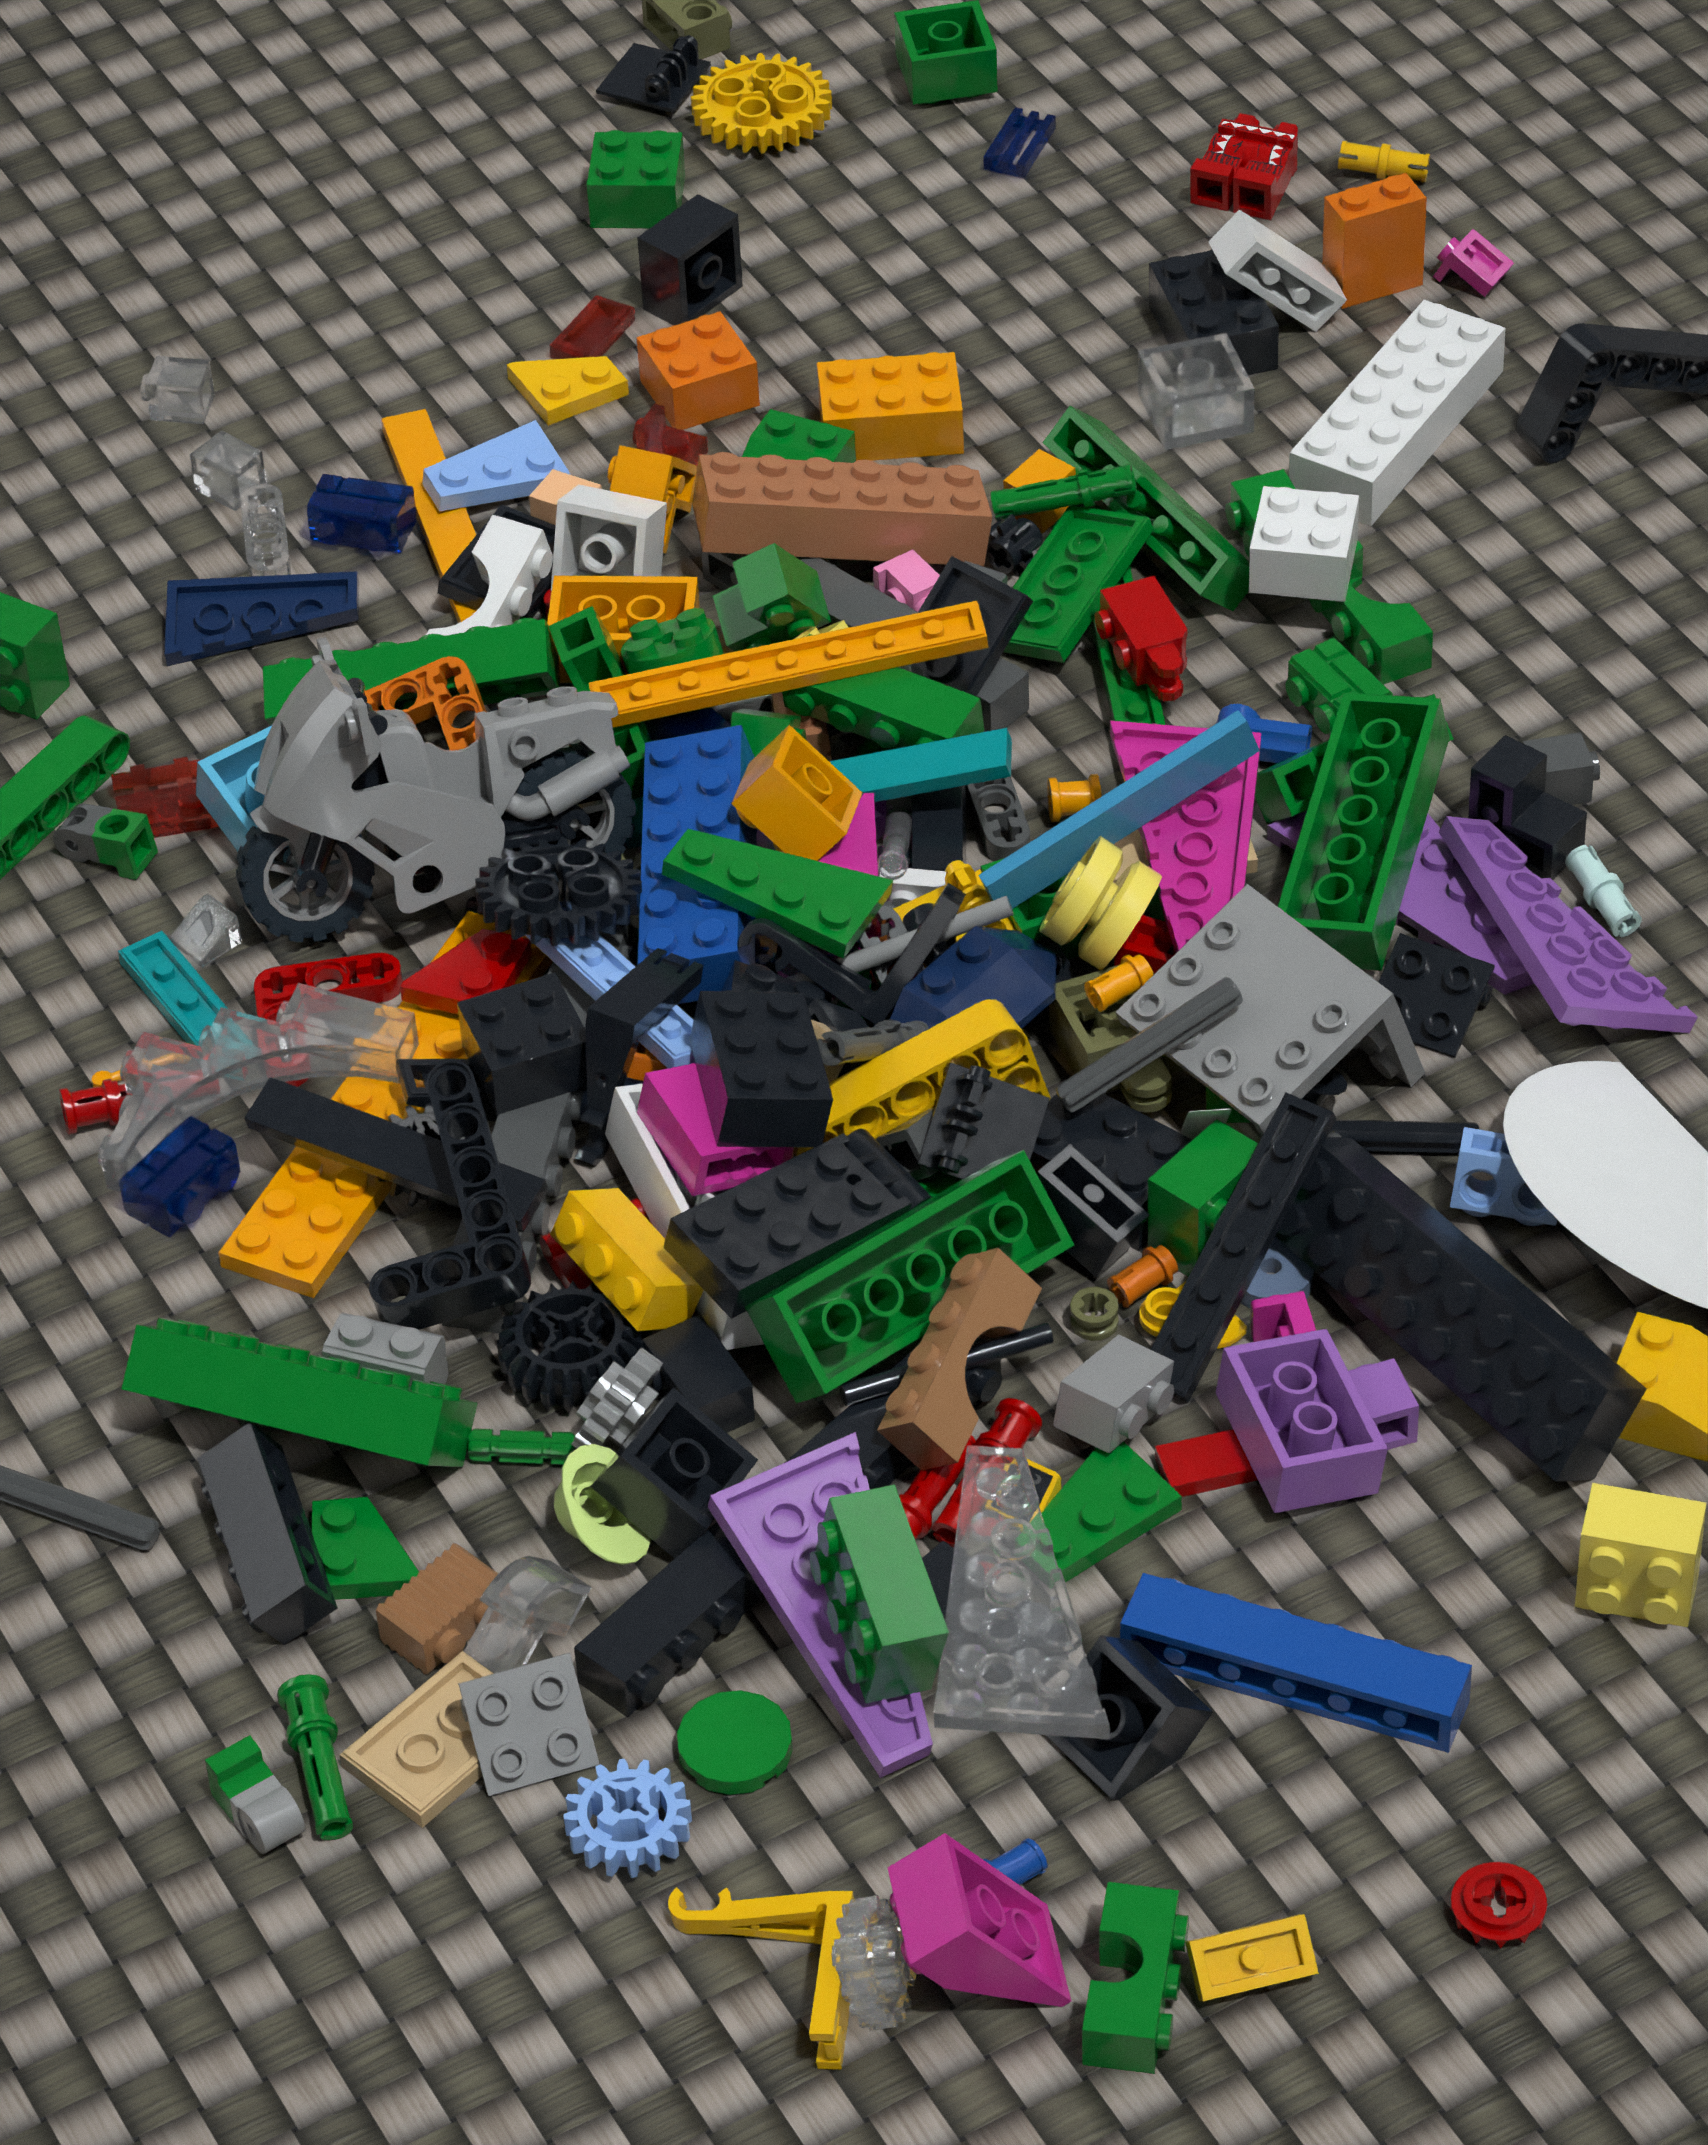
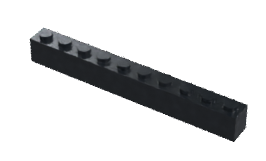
M977 1337L973 1345L987 1340ZM911 1352L892 1369L907 1365ZM1001 1359L965 1370L966 1388L974 1409L981 1402L991 1400L998 1392L1002 1383ZM893 1392L848 1406L786 1461L788 1462L856 1432L860 1448L858 1456L863 1476H867L870 1489L890 1486L907 1468L916 1466L877 1431L887 1411L886 1402ZM717 1522L574 1647L578 1683L627 1718L644 1703L647 1704L654 1701L662 1692L666 1683L683 1668L687 1669L693 1666L699 1660L703 1651L721 1634L731 1632L750 1608L759 1600L766 1599Z

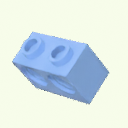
M1464 1127L1450 1207L1462 1209L1465 1213L1477 1217L1497 1215L1514 1218L1519 1223L1528 1226H1540L1543 1224L1556 1226L1557 1219L1543 1206L1529 1187L1525 1185V1181L1519 1174L1510 1156L1505 1135ZM1485 1172L1494 1179L1482 1181L1476 1179L1471 1174Z

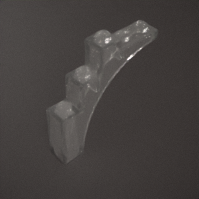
M298 983L290 1000L283 1001L280 1005L276 1021L221 1007L212 1026L206 1025L204 1027L198 1046L143 1032L134 1050H128L123 1057L120 1077L125 1081L127 1096L121 1104L119 1122L112 1136L106 1135L99 1148L98 1163L103 1167L107 1189L127 1194L145 1164L174 1134L203 1113L241 1094L263 1088L269 1077L283 1082L320 1076L364 1077L400 1084L395 1067L397 1059H412L419 1045L414 1012Z

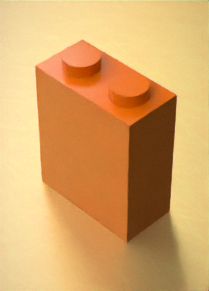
M1407 173L1389 176L1383 180L1348 188L1345 191L1324 197L1322 264L1330 268L1347 299L1341 306V309L1423 285L1427 197Z

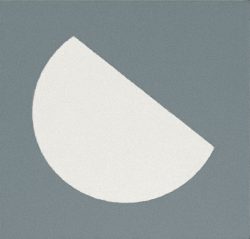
M1579 1061L1559 1064L1543 1069L1525 1079L1509 1097L1504 1110L1503 1128L1510 1156L1532 1193L1565 1228L1613 1264L1666 1293L1708 1309V1152L1620 1062Z

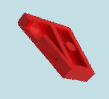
M483 928L405 979L400 985L401 1000L458 1014L457 1002L514 985L532 954L531 941L523 937L513 940L510 934L497 933L496 931Z

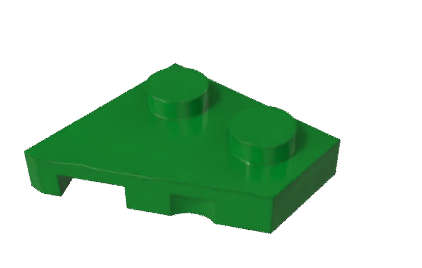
M368 1497L312 1501V1535L335 1600L393 1596L395 1590H401L403 1584L409 1583L412 1576L417 1577L418 1569Z

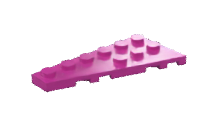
M1110 720V736L1124 782L1209 728ZM1252 732L1260 750L1261 733ZM1260 751L1138 828L1149 867L1162 876L1157 893L1175 954L1245 887Z

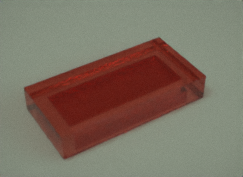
M596 295L549 345L550 357L552 359L603 356L636 320L635 307Z

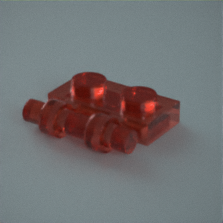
M188 756L174 758V764L145 768L144 764L129 766L130 771L111 774L114 794L134 790L133 794L115 797L117 809L147 814L154 838L219 827L196 796V783L192 781L197 779V762L202 759L189 761ZM173 783L178 784V786L149 791L150 787L162 786Z

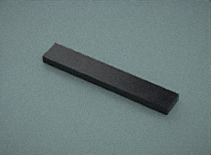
M269 1077L244 1118L249 1129L460 1208L441 1140ZM500 1163L518 1230L524 1232L548 1191L546 1179ZM485 1178L477 1179V1180L473 1181L472 1183L480 1182V1181L484 1180Z
M1285 1092L1151 1348L1152 1351L1174 1361L1170 1382L1174 1386V1397L1189 1403L1337 1119L1332 1111Z

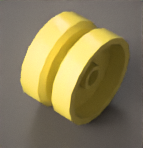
M1099 836L1093 842L1081 860L1077 861L1056 892L1053 898L1054 902L1040 927L1041 933L1062 946L1071 942L1087 923L1088 926L1078 945V954L1080 958L1099 970L1104 969L1127 940L1149 905L1162 878L1161 874L1141 861H1137L1127 867L1114 883L1113 880L1123 862V851L1102 836Z

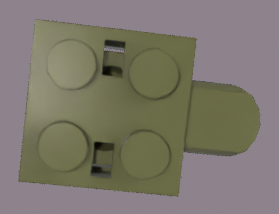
M1117 966L1056 983V999L1049 1004V1030L1074 1074L1138 1034L1131 1027L1126 1028L1121 1024L1115 1013L1136 992L1107 1007L1105 1011L1099 1012L1097 1008L1095 1009L1092 1006L1084 990L1085 982L1093 980ZM1163 1054L1105 1093L1120 1089L1133 1109L1138 1112H1155L1166 1107L1171 1101L1173 1091V1075L1171 1073L1184 1069Z

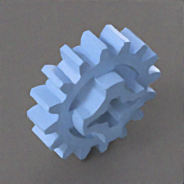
M619 1759L617 1771L609 1772L607 1768L600 1764L596 1766V1780L591 1781L590 1779L580 1777L577 1780L578 1794H567V1813L564 1814L566 1836L570 1838L571 1851L573 1854L584 1852L585 1866L589 1869L598 1865L601 1861L604 1862L607 1876L612 1877L620 1866L627 1867L630 1877L634 1878L638 1876L639 1865L647 1864L649 1868L657 1872L661 1870L659 1857L665 1855L676 1859L679 1856L678 1842H688L690 1839L689 1823L692 1822L690 1800L686 1799L685 1785L683 1782L671 1784L670 1770L666 1767L655 1775L650 1773L649 1760H643L636 1770L629 1769L625 1759ZM661 1806L666 1812L664 1821L659 1819L658 1809ZM593 1814L597 1816L598 1826L595 1829L590 1824Z

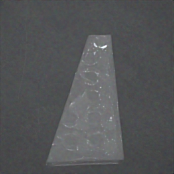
M967 1445L945 1618L949 1634L939 1666L934 1706V1728L1110 1739L1108 1718L1105 1709H1102L1098 1697L1097 1683L1092 1667H1089L1084 1652L1082 1635L1061 1568H1058L1054 1556L1053 1542L1049 1529L1045 1527L1039 1508V1497L1024 1449Z

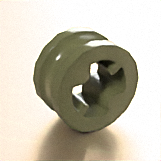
M1087 1287L1079 1290L1072 1297L1070 1302L1071 1329L1077 1336L1090 1341L1106 1339L1116 1332L1119 1325V1305L1114 1293L1101 1287ZM1089 1311H1094L1091 1313V1316L1085 1315ZM1098 1311L1104 1313V1315L1095 1317Z

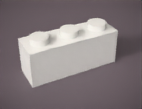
M1238 210L1208 241L1226 275L1315 332L1347 301L1330 268L1241 210Z

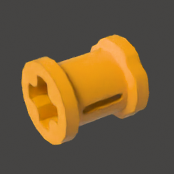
M1090 774L1088 780L1058 782L1056 777L1047 779L1048 810L1052 823L1059 822L1061 817L1077 813L1102 797L1098 774Z

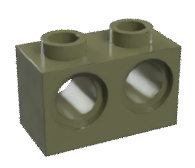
M642 0L643 24L671 51H673V44L676 39L687 35L697 40L699 59L707 58L731 48L729 30L732 28V19L727 8L719 5L715 0Z

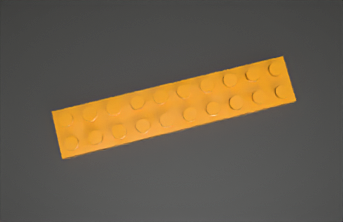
M468 911L431 962L483 928L495 931V923H484L483 915ZM511 929L502 933L511 935ZM531 944L532 954L515 984L543 976L552 964V960L536 945ZM402 1001L332 1096L331 1100L387 1121L391 1114L403 1118L405 1107L409 1105L405 1102L396 1071L397 1059H468L462 1047L458 1014ZM414 1079L416 1087H424L422 1080ZM412 1106L418 1114L424 1113L425 1108ZM296 1146L218 1252L220 1266L314 1298L388 1195L392 1182H379L377 1176Z

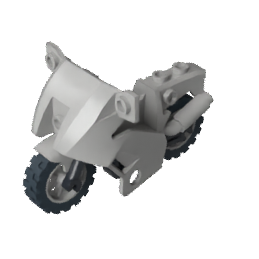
M326 637L316 639L319 655L311 656L312 668L296 685L284 702L270 729L261 753L254 790L265 795L263 804L250 812L254 823L258 827L252 826L245 836L247 839L244 847L240 846L238 850L237 861L239 865L238 869H236V880L242 898L251 915L259 924L261 923L266 926L267 931L278 937L281 934L287 935L290 941L303 942V938L311 937L313 941H321L327 939L326 934L336 931L339 934L349 927L347 922L353 916L358 919L365 909L363 903L366 898L370 899L374 886L371 880L372 876H375L374 863L392 875L396 905L403 913L410 914L474 888L475 879L479 878L480 867H488V858L496 857L502 859V850L505 848L519 852L521 842L527 843L531 847H538L539 840L542 838L550 842L565 837L568 845H570L571 840L576 837L575 831L581 829L587 834L584 839H586L588 848H593L603 843L605 844L606 853L619 850L623 854L626 850L624 846L626 839H631L634 833L635 826L632 823V818L636 816V806L631 797L632 791L621 774V772L631 766L620 746H616L611 718L619 715L617 703L609 693L577 692L575 687L570 686L552 689L547 692V699L528 703V700L522 697L506 699L498 703V710L475 713L474 743L460 750H444L432 743L424 742L413 720L404 711L398 709L374 711L372 705L367 703L364 682L359 678H351L347 681L334 660ZM596 792L601 797L600 800L578 804ZM602 811L599 821L593 829L589 825L590 818L587 814ZM364 829H366L367 842L360 834ZM286 846H289L283 855V862L275 861L274 858ZM333 851H337L340 859L330 861ZM269 870L292 875L276 888L271 889ZM341 870L339 880L333 889L328 885L325 877L326 873ZM424 871V874L415 876V874H419ZM441 878L440 884L435 890L429 893H420L417 891L426 890L433 887L436 883H438V881ZM295 887L300 892L299 905H293L280 899ZM314 891L317 897H322L324 894L327 895L325 898L309 904V892Z

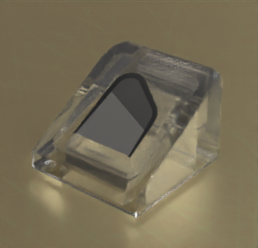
M208 893L198 900L170 937L172 943L202 968L242 943L237 916Z

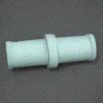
M1582 845L1572 850L1567 856L1565 864L1583 887V897L1588 905L1593 909H1598L1614 936L1620 935V937H1625L1635 932L1642 922V917L1635 911L1623 894L1624 885L1619 877L1614 873L1608 872L1597 856L1593 846L1589 845L1587 847V845Z

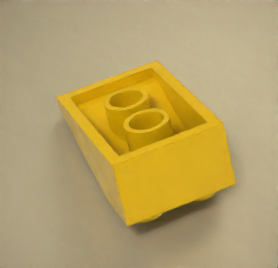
M1637 1312L1617 1364L1646 1387L1647 1390L1619 1438L1708 1462V1336L1691 1325Z

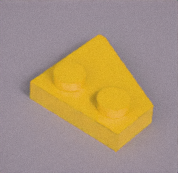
M607 356L521 361L506 364L510 382L548 426L629 395L628 380Z

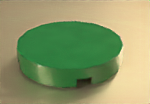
M742 1690L718 1692L698 1701L683 1716L677 1731L679 1761L684 1771L686 1772L687 1770L689 1774L694 1776L696 1783L706 1790L727 1795L752 1793L765 1787L764 1781L772 1778L775 1774L778 1778L786 1770L793 1752L790 1721L780 1706L761 1694Z

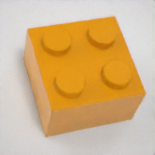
M788 725L749 762L731 804L736 808L738 816L746 825L754 829L758 828L773 842L776 851L818 861L847 834L863 792L792 726Z

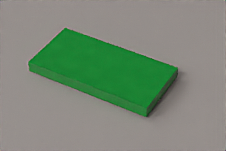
M1076 505L1068 506L1013 586L1014 589L1030 597L1033 603L1003 652L1064 663L1094 619L1095 612L1100 610V590L1117 585L1154 530L1150 518Z

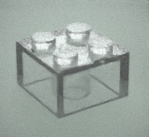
M1227 333L1138 350V395L1165 450L1232 438L1254 432L1255 388Z

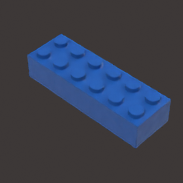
M742 725L645 743L641 850L642 893H640L638 964L654 950L660 948L667 951L666 956L673 953L689 959V966L694 961L704 965L701 983L677 1004L698 1001L700 991H722L735 960L748 965L755 964V934L752 935V941L749 945L739 947V937L748 923L756 919L755 917L662 875L663 860L687 829L757 846V829L746 825L738 816L736 808L731 804L746 768L754 758Z

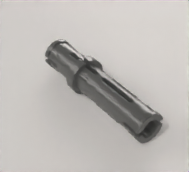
M884 1020L878 1022L874 1027L823 1033L821 1036L825 1040L818 1039L817 1043L823 1063L828 1066H836L843 1063L872 1060L929 1028L923 1021L918 1020L902 1024L896 1020Z

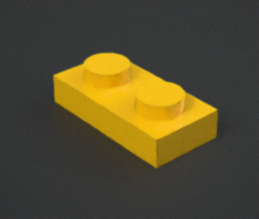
M1305 1914L1293 1915L1185 1941L1199 2001H1207L1319 1974Z

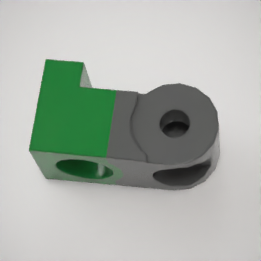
M79 804L75 806L53 835L56 848L68 859L75 862L91 860L92 862L116 866L119 877L137 880L158 853L147 814L97 805Z

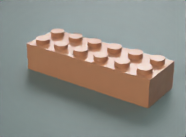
M718 452L714 455H699L692 506L702 552L751 554L775 543L795 557L888 561L913 549L928 564H947L951 556L963 562L968 561L980 566L985 564L992 513L979 470H973L963 465H951L947 468L925 467L914 462H907L901 465H882L870 460H858L854 463L832 462L821 457H813L808 460H790L777 455H764L760 458L738 457L728 452Z

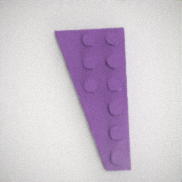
M1307 811L1267 825V840L1279 848L1286 844L1295 850ZM1427 814L1396 924L1398 925L1404 921L1418 930V939L1434 945L1439 944L1446 949L1494 964L1495 969L1488 984L1504 995L1534 984L1531 976L1517 954L1512 950L1510 943L1493 920L1482 899L1472 887L1463 869L1453 857L1452 852L1439 833L1440 827Z
M856 1432L710 1495L708 1508L881 1778L929 1756L933 1742L920 1692L865 1703L859 1683L852 1684L847 1675L844 1654L847 1649L842 1635L834 1634L830 1627L827 1615L829 1598L824 1585L818 1586L812 1576L810 1553L816 1550L818 1542L817 1527L818 1523L824 1520L829 1498L870 1490L867 1476H863L858 1456L860 1448Z

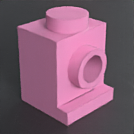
M913 549L873 567L874 588L901 603L907 604L917 612L940 576Z

